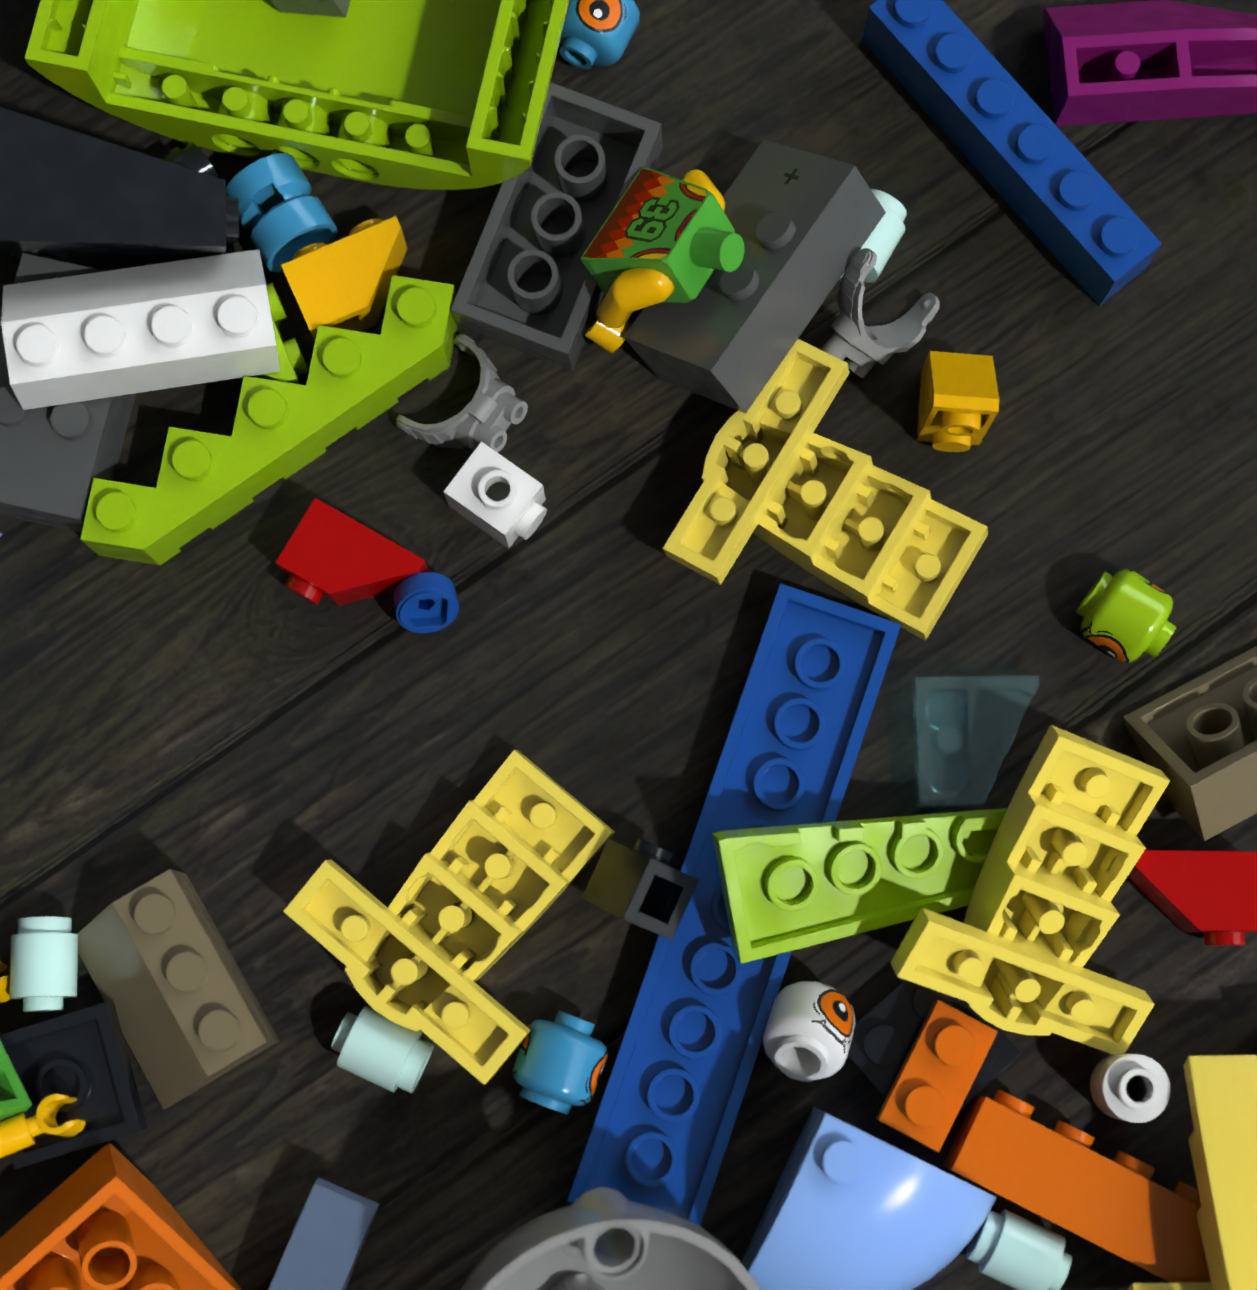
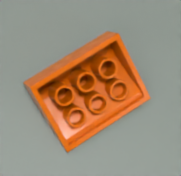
M110 1142L103 1146L0 1238V1290H242L155 1185Z

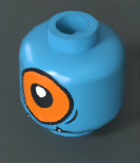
M569 0L559 43L561 46L559 48L561 56L570 64L581 69H590L592 65L610 66L616 63L622 57L639 25L640 12L635 1Z
M559 1010L554 1022L544 1019L532 1021L528 1025L531 1031L523 1039L512 1067L514 1080L523 1086L519 1096L564 1114H569L572 1105L584 1106L588 1104L593 1097L608 1055L606 1046L601 1041L591 1037L595 1024Z

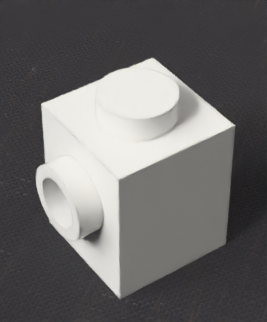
M482 441L443 491L449 507L508 549L518 536L527 540L538 528L547 512V509L542 506L546 500L543 484Z

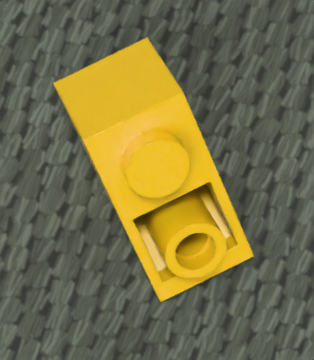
M396 216L385 221L379 218L364 221L355 226L350 231L349 236L328 245L325 243L308 245L297 251L291 261L281 265L314 340L316 339L318 325L359 332L376 326L388 297L392 275H397L408 249L401 225Z
M929 351L921 370L917 441L933 442L932 447L934 449L944 452H964L970 450L971 445L979 446L999 412V393L993 356Z

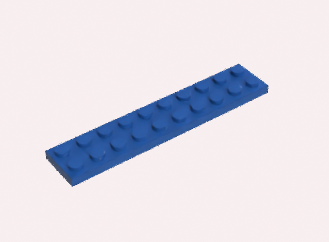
M780 583L681 872L699 879L673 940L661 935L658 936L567 1202L574 1203L583 1193L594 1188L607 1187L619 1191L628 1201L663 1210L698 1226L701 1225L763 1040L774 1000L778 995L792 953L790 951L743 964L735 957L712 833L726 830L836 822L901 624Z

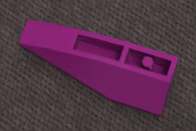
M1170 0L1044 8L1043 23L1053 118L1056 126L1257 113V15Z

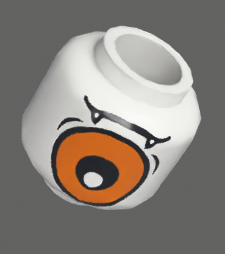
M800 981L787 985L775 998L763 1036L766 1055L782 1073L799 1081H813L833 1076L843 1067L849 1052L856 1024L852 1005L839 991L820 982Z

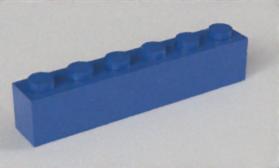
M877 0L869 6L862 41L1098 306L1102 305L1146 269L1162 245L1159 239L943 0Z

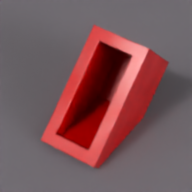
M317 498L311 503L275 562L285 576L289 577L284 586L314 605H318L322 597L341 606L394 592L396 587L406 578L418 573L430 572L424 559Z
M1144 850L1127 876L1183 933H1204L1205 946H1245V934L1257 933V852Z

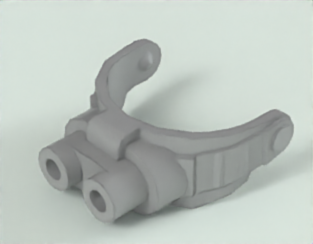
M869 248L861 249L855 254L840 280L837 295L840 314L831 324L835 332L822 346L824 352L841 360L847 357L848 359L845 362L848 363L849 369L861 378L866 376L876 362L884 365L894 353L906 352L918 343L926 332V325L932 321L940 307L938 297L932 293H927L905 315L896 321L879 326L864 325L862 302L865 286L863 282L877 261L876 253Z
M465 334L456 335L453 342L460 350L477 358L481 367L480 383L472 401L459 414L440 423L421 424L399 415L395 424L406 435L424 440L441 448H462L466 446L475 450L482 441L498 453L504 448L507 441V433L505 431L511 423L519 424L525 418L528 405L523 400L515 397V391L511 386L500 380L496 367L486 353L477 347L474 340Z

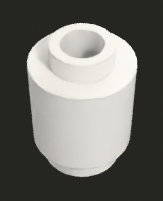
M1128 1053L1109 1055L1096 1065L1091 1075L1090 1091L1095 1104L1103 1113L1115 1119L1132 1123L1151 1121L1164 1111L1170 1098V1082L1165 1070L1158 1062L1145 1055ZM1136 1076L1139 1090L1136 1098L1131 1100L1127 1095L1126 1085L1130 1078Z

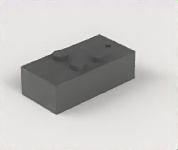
M550 82L531 166L521 175L502 183L451 307V312L458 327L573 371L586 340L585 333L591 327L604 295L580 258L641 167L655 169L663 149L662 124Z
M768 140L761 142L723 196L725 200L724 213L735 229V233L739 234L744 242L745 252L740 266L733 272L715 269L698 296L688 303L661 302L645 307L624 335V339L659 379L745 414L848 268L855 254L861 249L886 213L855 165Z
M22 253L14 284L102 272L105 270ZM2 328L0 331V515L82 533L93 478L110 481L114 479L137 393L23 410L10 386Z

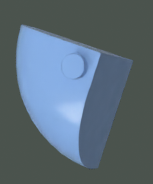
M813 1107L741 1264L755 1279L760 1290H913L951 1263L970 1243L986 1220L997 1197Z

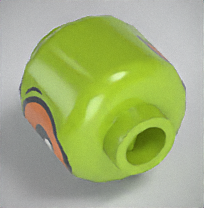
M1122 569L1116 572L1114 576L1104 571L1076 610V613L1083 617L1080 626L1081 634L1087 640L1123 663H1131L1137 660L1144 652L1155 658L1176 630V626L1167 621L1173 608L1171 596L1131 569Z

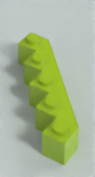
M392 275L381 335L318 325L307 384L300 385L244 376L232 436L169 427L156 488L93 478L80 540L99 556L159 566L181 552L180 547L210 527L213 530L254 502L253 497L282 477L286 480L327 452L325 448L354 428L359 430L399 402L397 398L425 379L430 381L448 369L453 352V339L456 336L458 325L451 312V307L457 295L454 284Z

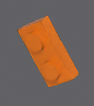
M935 1000L876 1119L939 1152L998 1031L940 1000Z

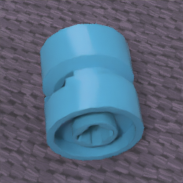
M287 153L272 154L253 162L236 174L226 187V197L239 198V221L244 228L252 230L250 238L256 249L260 250V255L269 271L284 272L281 265L291 261L293 255L300 249L314 243L331 244L338 233L334 222L320 199L310 196L311 185L295 158Z

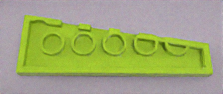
M1007 808L726 830L712 833L735 957L743 964L914 920L921 908L941 913L968 906L981 869Z

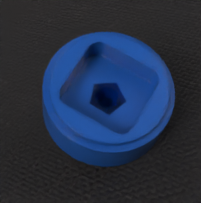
M424 572L412 575L403 580L396 587L393 594L397 620L403 628L411 632L432 633L439 631L451 624L459 612V602L453 582L448 577L439 573Z

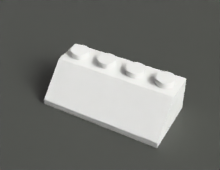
M259 249L3 285L1 327L9 381L23 410L280 372L276 339Z

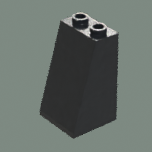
M0 107V253L201 258L225 254L226 243H237V238L239 237V198L226 197V180Z

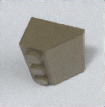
M1256 646L1123 716L1125 726L1146 763L1160 769L1170 780L1163 792L1168 802L1204 841L1257 814Z
M173 869L165 871L112 902L77 933L78 953L104 1001H114L122 1034L163 1109L174 1105L279 1042L277 1035L187 874Z

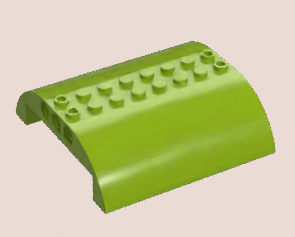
M40 0L24 59L29 66L45 78L81 100L139 127L189 144L194 143L199 147L253 160H259L272 154L287 153L293 155L302 170L385 186L422 190L474 189L508 181L521 175L531 166L569 0H350L346 17L279 12L270 0Z

